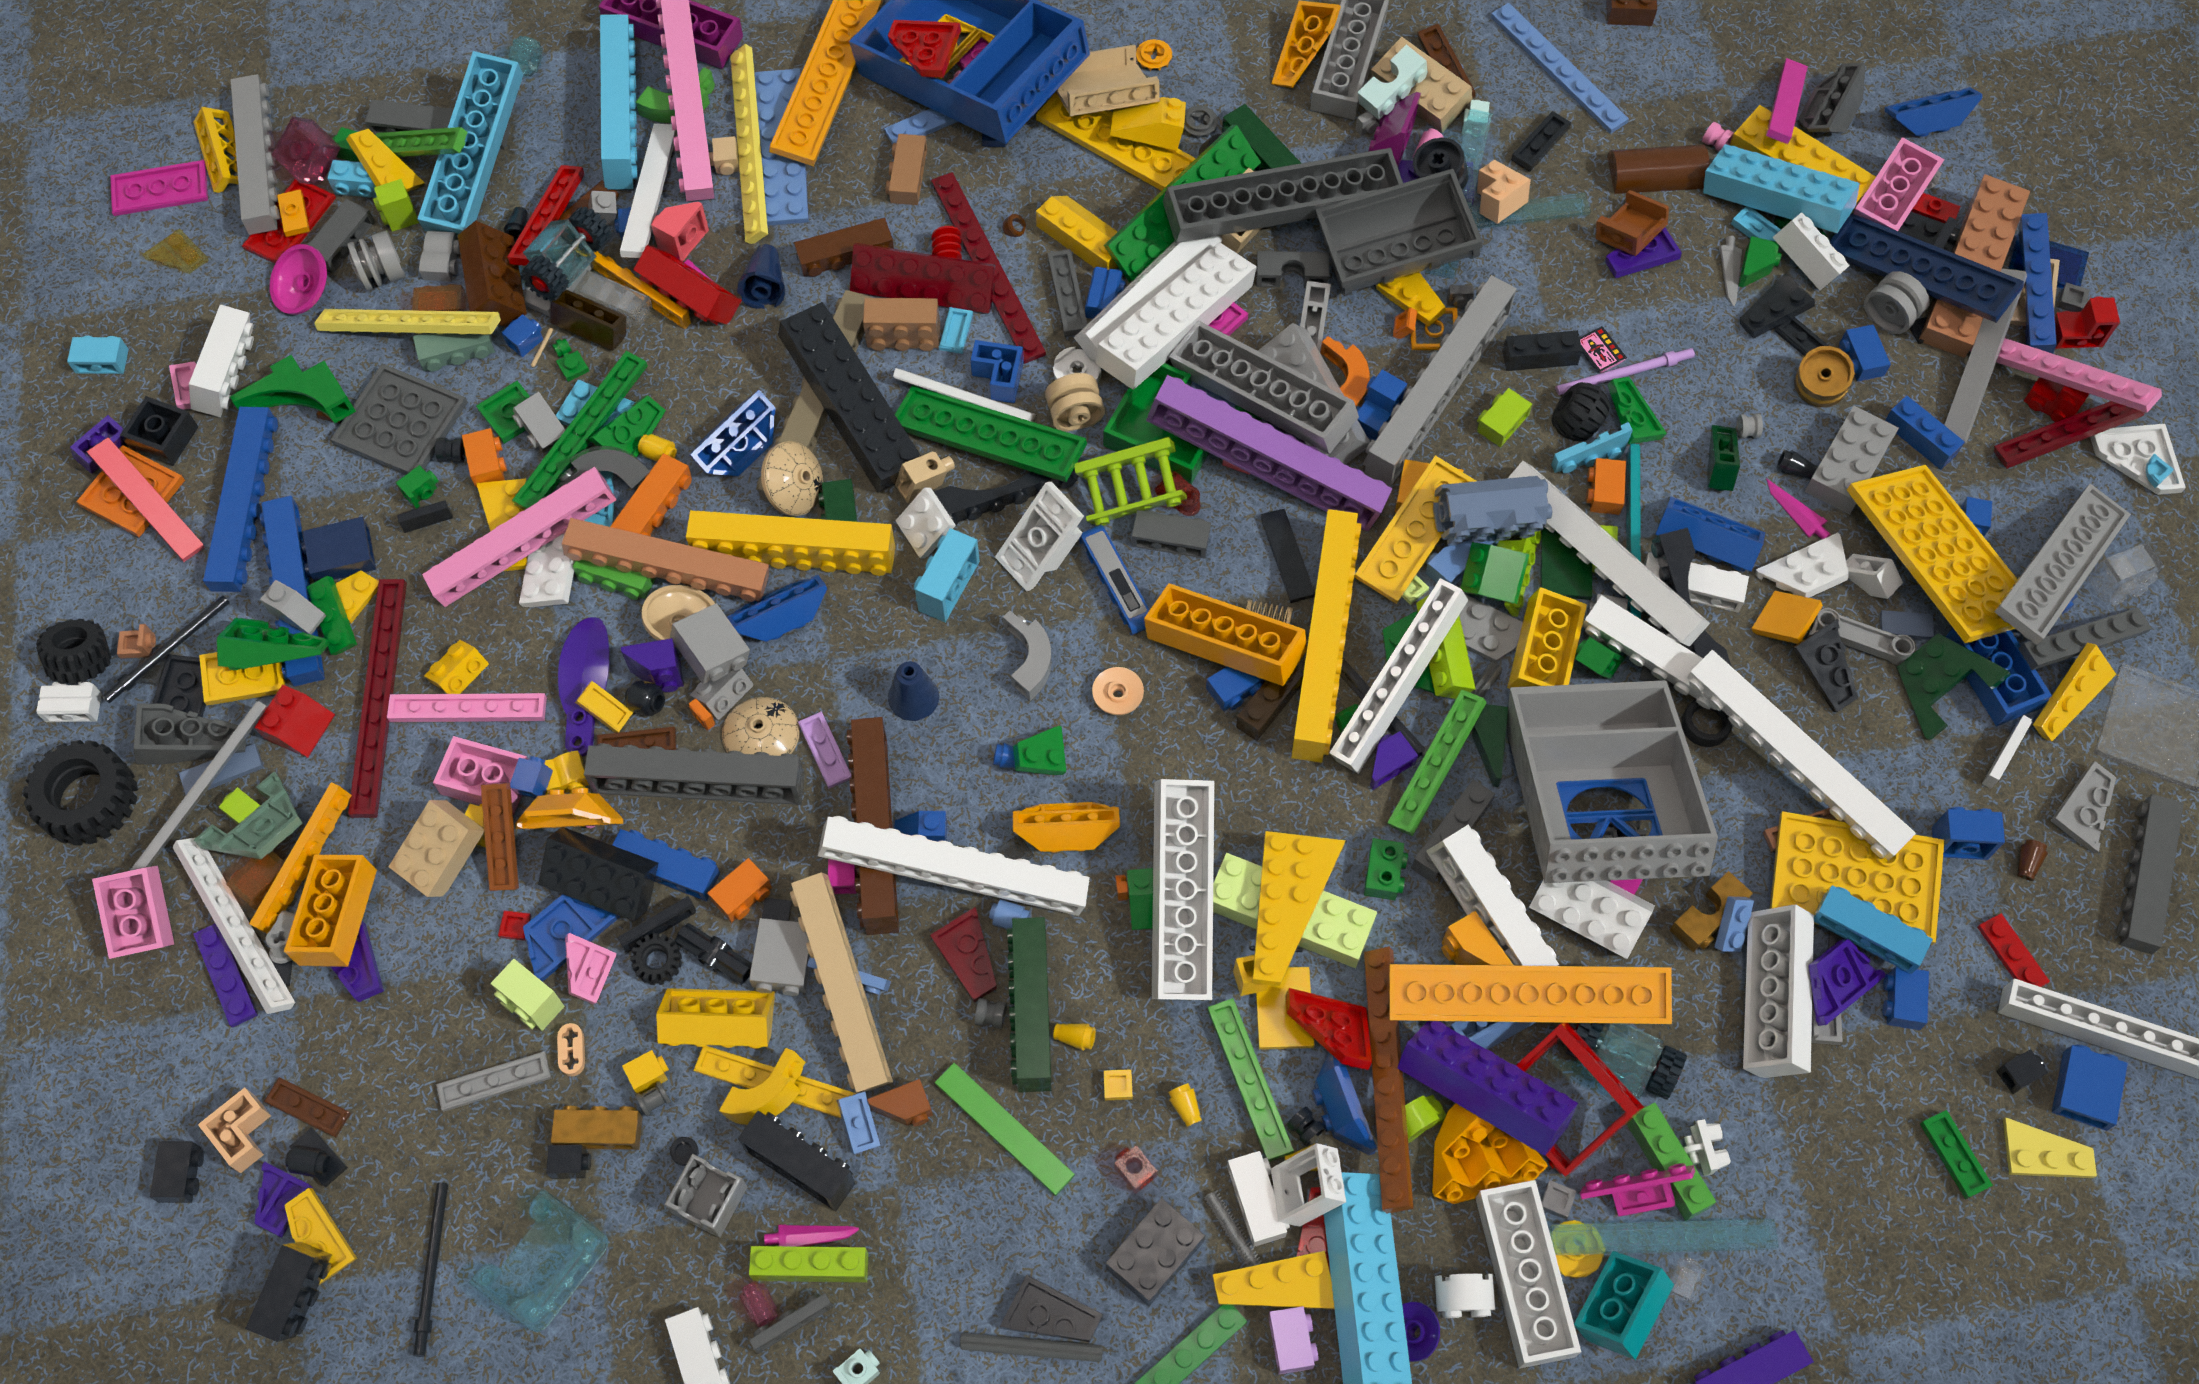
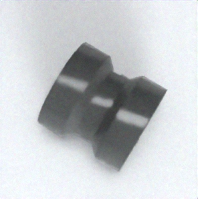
M979 998L975 1014V1025L984 1026L985 1024H990L993 1028L1002 1029L1004 1024L1002 1019L1003 1014H1006L1007 1002L998 1001L991 1003L988 999Z

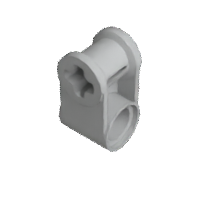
M282 911L266 936V943L271 948L269 951L270 959L275 963L282 964L291 960L284 952L295 913Z

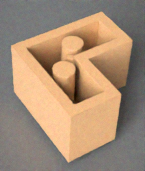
M1496 160L1491 161L1479 170L1477 193L1481 195L1479 214L1497 224L1528 203L1531 179Z
M244 1087L198 1125L229 1166L242 1173L264 1155L248 1134L271 1117V1115L259 1099Z

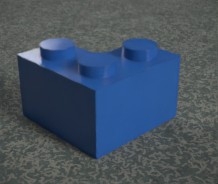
M975 340L970 360L972 376L991 379L990 393L992 400L1015 403L1024 364L1023 347Z
M1383 369L1377 377L1372 376L1366 387L1368 393L1364 398L1365 403L1362 407H1356L1359 415L1358 422L1366 436L1375 441L1379 437L1378 432L1385 421L1389 423L1391 420V413L1397 404L1401 405L1404 401L1403 396L1407 388V383Z

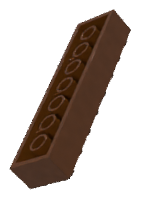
M883 717L851 719V729H847V742L850 747L848 763L852 778H849L850 792L853 798V802H851L852 818H854V823L866 822L874 825L876 828L884 830L893 829L887 736ZM855 865L857 869L855 887L859 903H857V917L860 921V928H865L867 935L899 933L896 875Z

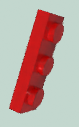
M2002 913L1977 927L2013 979L2043 987L2050 982Z

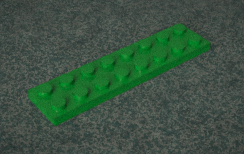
M1231 125L1103 245L1129 283L1140 275L1175 241L1163 204L1167 187L1243 174L1248 168L1254 170L1261 163L1237 125Z
M913 385L895 413L906 433L1063 482H1067L1075 463L1078 462L1087 446V440L1084 437Z

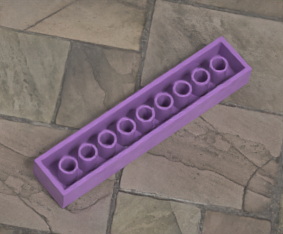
M1167 375L1146 421L1326 512L1328 509L1358 513L1357 523H1362L1361 529L1369 531L1392 491V488L1388 487L1383 481L1374 480L1365 475L1361 470L1351 468L1343 464L1339 459L1319 452L1314 446H1307L1297 441L1294 436L1284 434L1274 429L1272 425L1262 423L1252 418L1250 414L1230 407L1225 401L1216 400L1208 396L1203 390L1195 389L1185 384L1181 379L1173 378Z

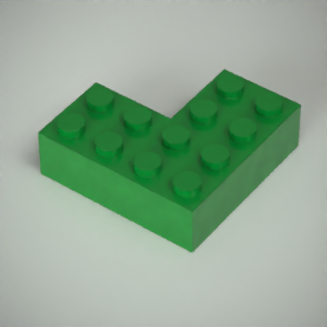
M1164 363L1134 390L1130 387L1128 388L1103 431V446L1118 452L1169 437L1174 442L1176 452L1170 453L1168 457L1172 476L1192 484L1209 452L1146 421L1153 402L1167 375L1179 378L1185 384L1191 386V374ZM1155 458L1146 460L1145 465L1161 471L1158 460Z

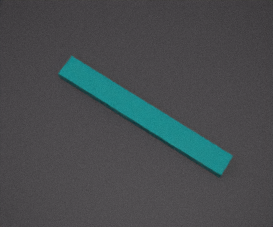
M1630 444L1626 454V549L1641 562L1639 444ZM1626 594V599H1628L1627 611L1641 619V612L1630 604L1633 599Z

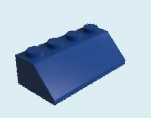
M1671 496L1655 535L1688 527L1695 553L1698 551L1707 554V558L1712 561H1725L1730 563L1732 568L1745 572V570L1752 571L1763 546L1766 532Z

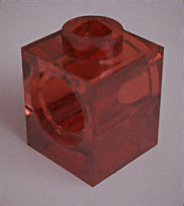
M1137 1145L1131 1150L1128 1147L1123 1149L1115 1157L1117 1161L1114 1163V1169L1135 1194L1157 1177L1158 1171ZM1136 1162L1141 1165L1142 1170L1139 1173L1132 1174L1126 1169L1127 1165Z

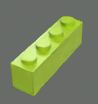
M1426 596L1425 598L1421 599L1416 603L1418 612L1427 600L1428 596ZM1460 616L1457 617L1429 662L1436 696L1457 699L1461 690L1472 692L1476 689Z
M751 1246L749 1276L753 1281L867 1282L869 1253L866 1247Z

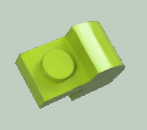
M1433 1094L1427 1097L1423 1095L1405 1105L1408 1143L1415 1140L1427 1129L1444 1122L1447 1114Z

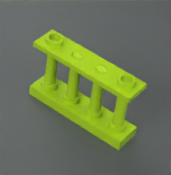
M1167 437L1075 463V473L1088 482L1095 514L1086 516L1087 521L1091 525L1095 524V526L1102 524L1105 526L1110 524L1109 520L1135 514L1137 510L1145 511L1163 505L1174 507L1180 505L1181 500L1187 499L1184 491H1176L1168 460L1170 453L1176 452L1174 442ZM1151 458L1159 461L1166 494L1153 498L1144 466L1146 460ZM1130 464L1135 467L1142 501L1128 504L1120 472L1123 466ZM1108 471V473H1111L1119 507L1104 511L1097 477L1099 476L1098 473Z

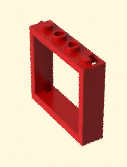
M1561 1023L1516 1066L1526 1072L1561 1040L1625 1110V1113L1572 1161L1556 1143L1546 1154L1550 1159L1549 1165L1552 1169L1555 1168L1559 1174H1563L1566 1177L1574 1172L1645 1107L1569 1023Z

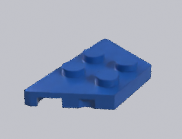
M562 894L523 926L534 975L543 982L567 962L565 937L568 933L591 942L619 919L620 916Z

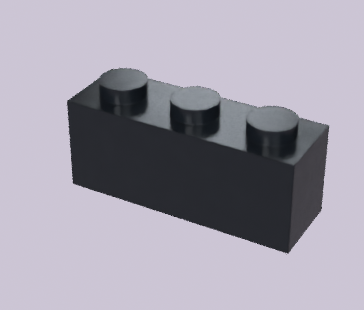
M1576 330L1506 336L1502 352L1506 371L1578 365L1582 354V346L1579 332Z

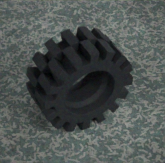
M653 933L652 938L648 935L644 936L645 941L643 942L639 939L636 942L638 947H633V956H630L631 966L638 978L644 983L649 982L650 985H655V983L663 985L664 981L668 980L670 982L673 980L672 976L674 974L677 976L679 973L678 968L682 966V955L674 940L668 939L667 935L664 934L659 937L658 933ZM654 951H662L667 956L666 963L658 969H652L646 963L647 957Z

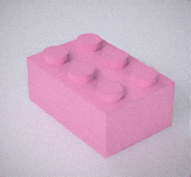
M453 736L433 784L441 795L480 805L482 804V784L511 782L518 759L528 758L524 755ZM511 789L512 811L514 815L522 795Z
M158 866L92 879L109 959L174 945Z

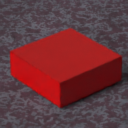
M504 911L498 937L526 941L523 926L531 920V914Z

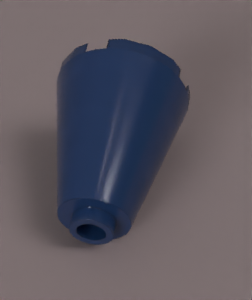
M761 244L756 247L737 285V293L741 295L742 301L752 308L765 309L764 305L774 304V307H777L784 300L785 285L777 249L769 244Z
M912 661L904 662L897 668L888 693L889 706L895 715L903 720L918 721L934 712L939 702V691L936 684L919 664Z

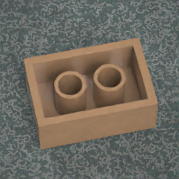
M865 298L863 325L867 348L877 351L884 350L885 348H896L900 351H906L909 348L931 351L933 348H939L940 316L938 299Z

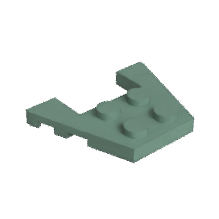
M273 772L256 786L259 793L268 800L228 834L213 824L194 839L198 847L256 859H262L272 852L278 844L303 824L279 776Z

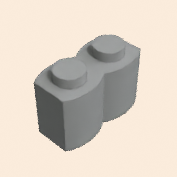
M427 231L419 264V272L423 280L452 282L453 274L456 275L458 273V262L456 259L457 254H460L456 232Z

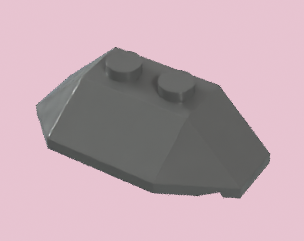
M1864 63L1841 64L1837 68L1838 71L1829 75L1815 87L1798 118L1799 123L1808 132L1840 133L1847 131L1863 101Z

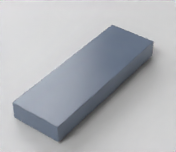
M256 744L246 746L245 752L234 753L208 790L264 768ZM211 761L179 773L185 795H187Z

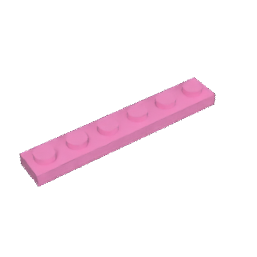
M545 693L390 694L387 719L389 722L545 721L547 697Z

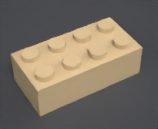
M1401 37L1371 69L1372 78L1375 77L1383 83L1394 81L1397 76L1391 71L1390 60L1407 44L1427 61L1428 70L1425 79L1420 83H1416L1407 96L1415 92L1421 93L1416 114L1443 133L1473 100L1472 87Z

